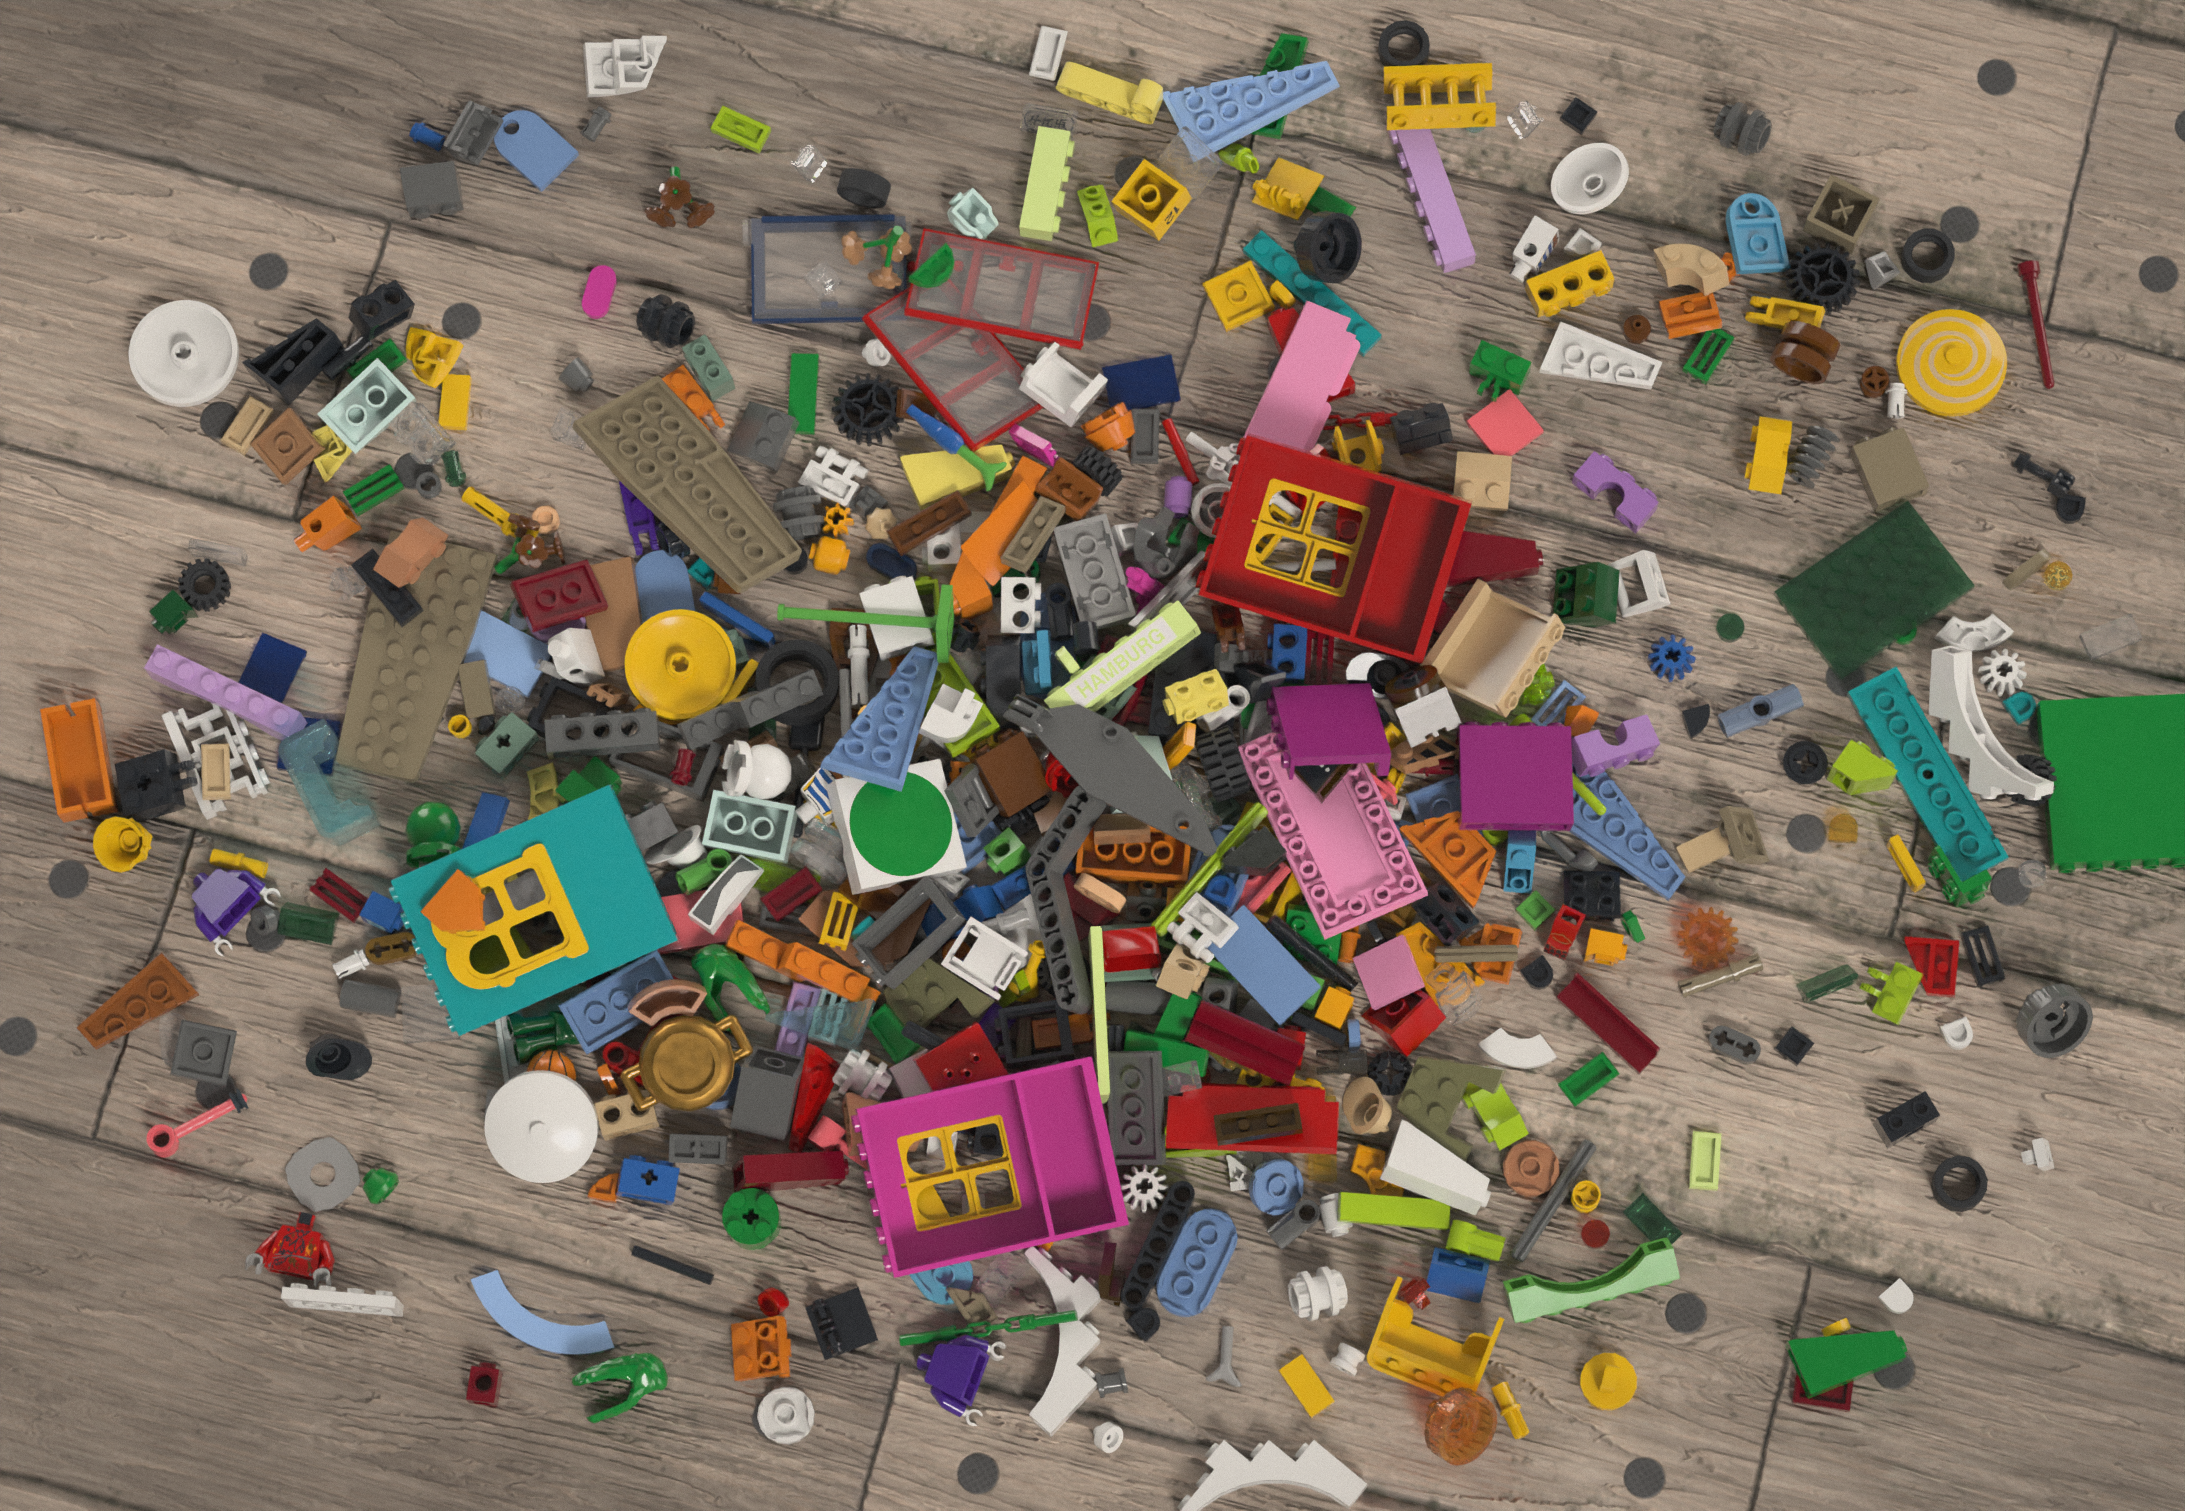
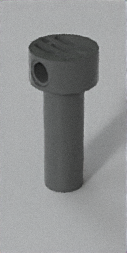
M1208 976L1204 987H1200L1198 992L1192 991L1202 996L1201 1001L1209 1002L1236 1014L1238 993L1236 979ZM1153 981L1107 982L1105 993L1106 1010L1162 1016L1173 993L1157 987V982Z

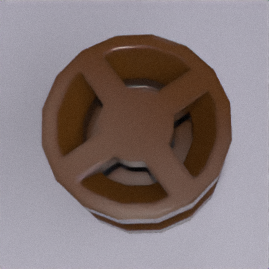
M1880 366L1868 367L1860 380L1861 392L1869 398L1881 397L1889 384L1888 372Z

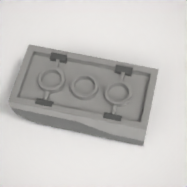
M1106 513L1055 527L1053 530L1054 538L1078 622H1096L1097 631L1117 625H1122L1123 628L1129 627L1128 623L1136 616L1128 587L1126 586V579Z

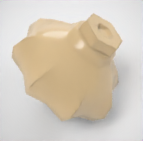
M876 507L873 513L866 515L867 524L865 530L870 533L872 539L887 540L888 535L886 531L896 526L898 519L893 516L890 508L881 509Z

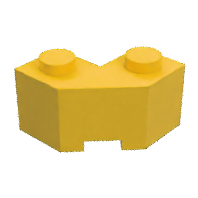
M1759 416L1758 426H1752L1750 442H1755L1752 463L1747 462L1744 475L1745 479H1749V490L1781 495L1787 466L1788 448L1791 440L1792 421Z

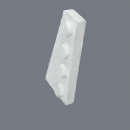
M1560 322L1539 373L1652 389L1662 362Z

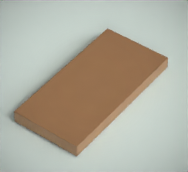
M631 556L590 565L608 603L606 611L586 616L587 629L591 630L604 673L625 668V655L628 644L636 630L643 624L634 558Z

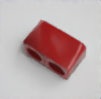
M1155 926L1102 931L1105 972L1159 968L1158 957L1161 967V955Z

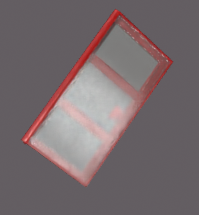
M923 228L914 272L945 243L953 251L954 269L950 278L937 287L924 288L911 283L904 309L905 316L1053 344L1056 342L1060 346L1082 349L1099 262Z
M948 279L937 287H922L917 308L960 316L964 297ZM910 287L863 316V322L952 429L964 439V443L972 452L977 451L1010 430L1015 424L1021 423L1044 408L1019 389L1023 381L1021 373L1024 368L994 333L905 316L904 309ZM972 309L971 318L982 320L977 312Z

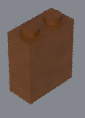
M1012 729L997 736L999 740L992 745L986 743L975 749L976 755L969 758L971 763L977 765L980 771L978 775L993 803L997 805L1000 815L1003 817L1012 816L1052 791L1045 780L1046 771L1024 732L1013 731Z

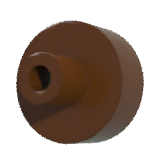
M1632 315L1626 319L1623 326V335L1628 342L1641 344L1650 335L1651 325L1647 318L1642 315Z

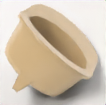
M1365 1076L1351 1082L1343 1096L1342 1106L1353 1131L1357 1134L1389 1132L1388 1123L1391 1119L1392 1108L1383 1098L1376 1083L1371 1078Z

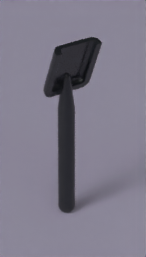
M825 717L808 725L791 726L788 746L792 750H800L794 806L797 808L802 806L805 801L801 788L808 780L809 751H819L822 748ZM798 816L793 835L794 838H800L803 835L804 823Z

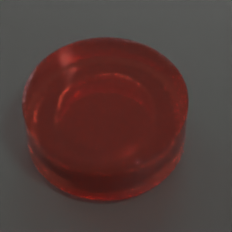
M1601 1220L1588 1221L1581 1231L1582 1242L1590 1249L1604 1247L1610 1237L1608 1226Z

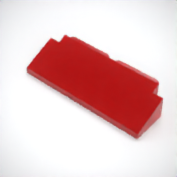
M1190 1083L1184 1085L1183 1096H1169L1166 1148L1337 1155L1339 1102H1326L1325 1090L1319 1087L1264 1085L1257 1088L1249 1087L1245 1084ZM1298 1103L1303 1133L1218 1146L1213 1115Z

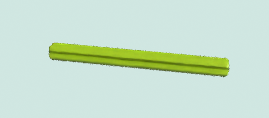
M1256 802L1217 847L1216 852L1209 856L1151 925L1155 926L1157 935L1162 937L1168 932V925L1179 919L1180 915L1178 912L1196 892L1200 894L1209 881L1219 872L1224 853L1233 846L1236 848L1241 846L1244 838L1268 814L1265 806Z

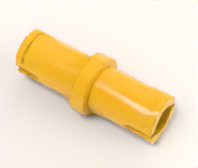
M214 848L210 856L211 865L230 870H245L259 878L264 879L268 871L267 862L245 857L244 853L238 852L234 854Z

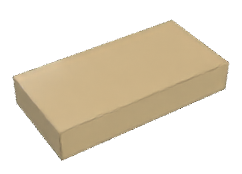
M249 396L220 441L245 456L251 447L250 443L258 437L274 413L273 408Z
M201 744L202 799H231L229 744Z
M1718 827L1677 846L1675 850L1689 874L1729 855L1728 846L1730 843L1728 838L1721 836Z

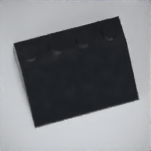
M1201 631V634L1156 666L1148 736H1159L1160 741L1168 742L1186 722L1196 724L1195 736L1207 733L1202 731L1196 719L1177 725L1174 717L1167 715L1163 706V700L1166 699L1165 687L1175 682L1195 677L1204 672L1205 668L1209 665L1214 666L1215 644L1220 643V640L1217 641L1216 634ZM1236 640L1228 641V644L1237 645ZM1223 673L1228 681L1227 690L1234 685H1238L1239 681L1236 675ZM1229 697L1230 702L1236 705L1237 699ZM1232 717L1218 728L1228 726L1233 732L1235 717Z

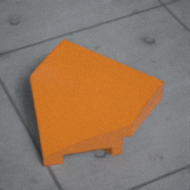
M457 869L420 912L443 932L456 934V932L485 931V921H483V901L485 900V895L481 893V889L469 877Z
M1487 923L1484 925V928L1468 938L1464 937L1458 943L1460 946L1516 945L1519 947L1522 931L1521 929L1498 924L1490 926ZM1515 961L1471 963L1481 979L1509 985Z

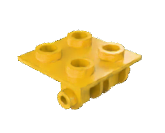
M1278 157L1266 179L1254 182L1253 190L1256 191V195L1252 203L1298 221L1323 180L1324 175Z

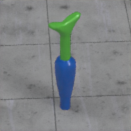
M912 404L906 413L915 419L924 431L946 452L959 454L979 470L985 481L986 491L989 492L994 484L996 473L1003 470L1007 463H986L964 445V439L957 432L922 412Z

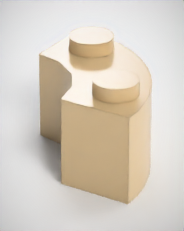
M1669 244L1654 249L1657 269L1668 287L1690 285L1699 289L1706 296L1730 285L1727 266L1717 255L1703 247L1691 244Z

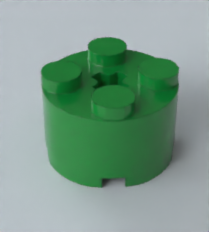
M747 1188L731 1194L722 1213L723 1225L728 1236L743 1249L759 1250L766 1247L778 1236L781 1229V1214L772 1196L760 1189ZM751 1214H755L758 1220H754L753 1224L749 1225L746 1218H749Z

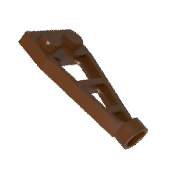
M831 608V610L865 613V610L862 609ZM830 621L829 636L833 659L838 672L847 667L851 668V659L847 658L844 649V641L850 638L849 627L855 625L856 630H858L857 625L867 627L866 639L869 642L868 649L870 657L867 658L869 687L880 656L870 625ZM850 686L851 701H852V686ZM851 706L852 719H855L860 709H854Z

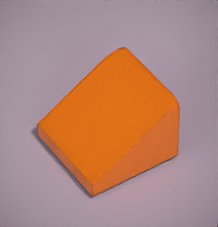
M1584 705L1567 706L1564 726H1571V737L1573 738L1588 733L1597 720L1599 712Z

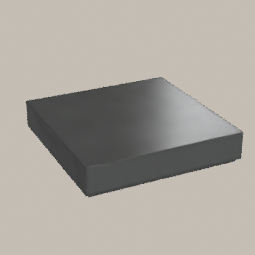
M181 1020L170 1076L225 1087L237 1031Z

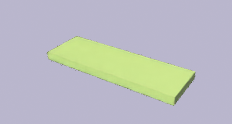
M1100 926L1090 927L1088 945L1090 986L1093 997L1094 1067L1101 1101L1106 1103L1110 1095L1103 941L1102 928Z

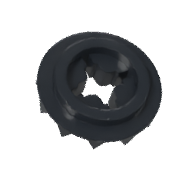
M1800 741L1791 745L1783 757V770L1790 780L1797 782L1799 785H1812L1821 780L1828 766L1824 750L1819 745L1809 741ZM1806 753H1808L1809 763L1813 764V767H1807L1806 771L1801 773V765L1796 761H1802Z
M1389 1050L1378 1053L1369 1064L1367 1075L1368 1078H1371L1376 1083L1382 1095L1394 1096L1404 1091L1411 1075L1412 1067L1410 1061L1401 1053ZM1388 1062H1391L1393 1070L1402 1072L1394 1075L1392 1084H1389L1387 1075H1382V1071L1387 1070Z

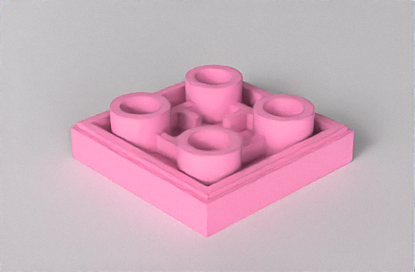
M1400 935L1353 958L1371 1007L1374 1010L1425 987L1404 935Z

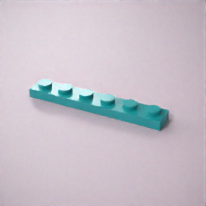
M1262 230L1243 248V253L1275 281L1278 280L1303 305H1305L1306 301L1351 318L1346 331L1356 335L1355 339L1360 343L1358 353L1364 357L1382 338L1380 332L1322 282L1310 280L1300 270L1297 260Z

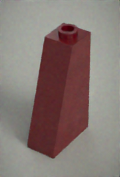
M1463 531L1446 588L1475 584L1477 579L1491 582L1538 575L1539 566H1543L1542 550H1537L1536 543L1532 540Z
M843 1151L745 1155L732 1166L734 1193L747 1188L769 1192L836 1185L845 1180V1176H848L849 1173L848 1160L844 1159Z

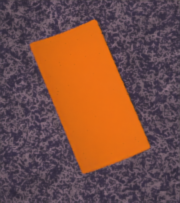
M1022 481L961 545L962 551L972 565L992 586L1011 568L1001 563V557L1038 501L1025 481Z

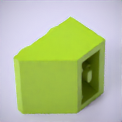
M1851 739L1833 764L1827 781L1848 795L1889 789L1898 770L1894 768L1895 765L1887 758H1878L1872 754L1870 747L1863 742L1857 741L1856 743Z

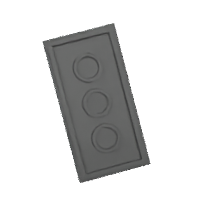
M1108 1051L1110 1082L1108 1123L1115 1164L1165 1165L1162 1051Z

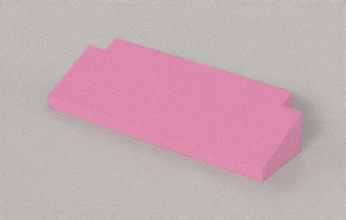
M1306 301L1243 438H1246L1251 433L1307 451L1314 448L1331 412V406L1326 400L1329 395L1335 396L1340 392L1360 349V343L1355 339L1356 335L1346 331L1351 318Z

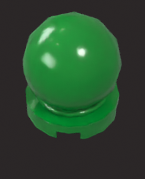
M426 802L417 806L408 816L405 832L408 842L413 846L406 852V864L409 867L418 869L419 864L427 865L461 850L455 846L460 838L461 825L458 816L448 805L440 802Z

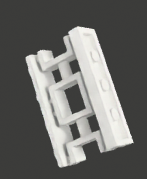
M213 703L211 704L214 709L191 719L188 718L184 708L179 709L176 713L170 711L162 715L180 761L189 760L194 762L195 768L185 773L187 777L197 778L198 784L192 787L200 809L207 820L217 816L216 812H223L227 809L223 800H216L212 803L211 800L202 799V777L200 775V771H202L201 744H213L224 738L227 739L234 758L230 759L231 793L247 787L253 799L260 793L263 795L267 794L266 785L270 783L264 768L258 769L255 760L260 758L254 744L248 745L245 736L249 732L243 719L238 721L235 714L226 710L236 735L232 736L227 726L214 731L210 721L224 715L220 706ZM182 721L187 731L199 726L203 731V737L191 741L195 750L194 753H191L179 725ZM240 754H245L257 784L253 785L248 775L237 780L234 779L231 770L244 765Z

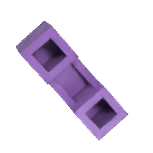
M1594 451L1573 475L1572 484L1592 500L1603 490L1610 489L1618 492L1623 502L1616 509L1615 518L1636 534L1657 510L1659 502L1656 500V495L1647 488L1642 489L1635 483V479L1628 472H1621L1615 468L1613 461L1604 454L1599 455Z
M1642 715L1621 723L1614 732L1619 743L1618 746L1608 744L1602 738L1599 729L1575 736L1571 740L1572 762L1578 776L1581 777L1589 774L1590 777H1594L1603 773L1607 768L1614 767V769H1619L1628 765L1632 760L1638 759L1641 762L1651 758L1660 742L1648 715Z

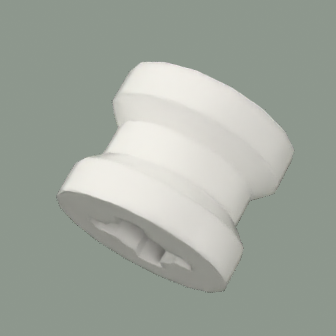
M1340 1343L1338 1346L1339 1352L1336 1357L1331 1359L1330 1364L1343 1373L1355 1377L1357 1373L1356 1367L1359 1362H1363L1365 1355L1345 1343Z

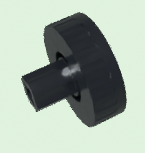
M1319 211L1307 218L1304 224H1302L1296 240H1294V250L1296 251L1300 270L1310 280L1332 284L1343 282L1350 277L1359 263L1362 250L1361 234L1355 221L1346 214L1329 211Z

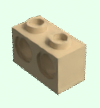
M1177 943L1163 966L1156 986L1184 999H1188L1192 991L1198 992L1210 966L1206 965L1203 959H1197L1193 956L1187 946Z
M639 1087L644 1098L651 1095L648 1090ZM629 1093L621 1097H617L615 1094L607 1095L600 1098V1102L594 1103L601 1133L605 1141L660 1127L655 1105L648 1108L644 1114L636 1115L633 1113L635 1104ZM611 1110H618L620 1112V1117L615 1122H608L605 1119L606 1114Z

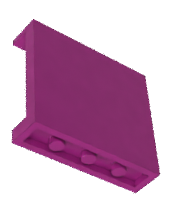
M1370 683L1272 687L1271 698L1266 700L1267 715L1272 716L1271 730L1272 733H1276L1277 751L1281 750V767L1286 768L1289 780H1293L1295 766L1374 763L1377 776L1389 775L1391 751Z
M1466 722L1463 725H1459L1456 737H1459V830H1571L1574 824L1571 726H1563L1562 723L1558 722L1549 723L1547 726H1536L1532 722L1520 723L1519 726H1508L1506 722H1494L1491 726L1480 725L1479 722Z

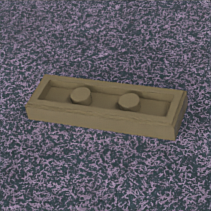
M1041 496L1002 555L1001 563L1026 573L1066 512L1065 506Z

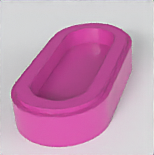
M597 266L589 274L582 299L583 311L589 318L600 319L610 309L617 278L613 269L608 266Z

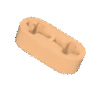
M1081 873L1074 884L1075 889L1081 894L1114 913H1119L1127 901L1122 894L1086 873Z

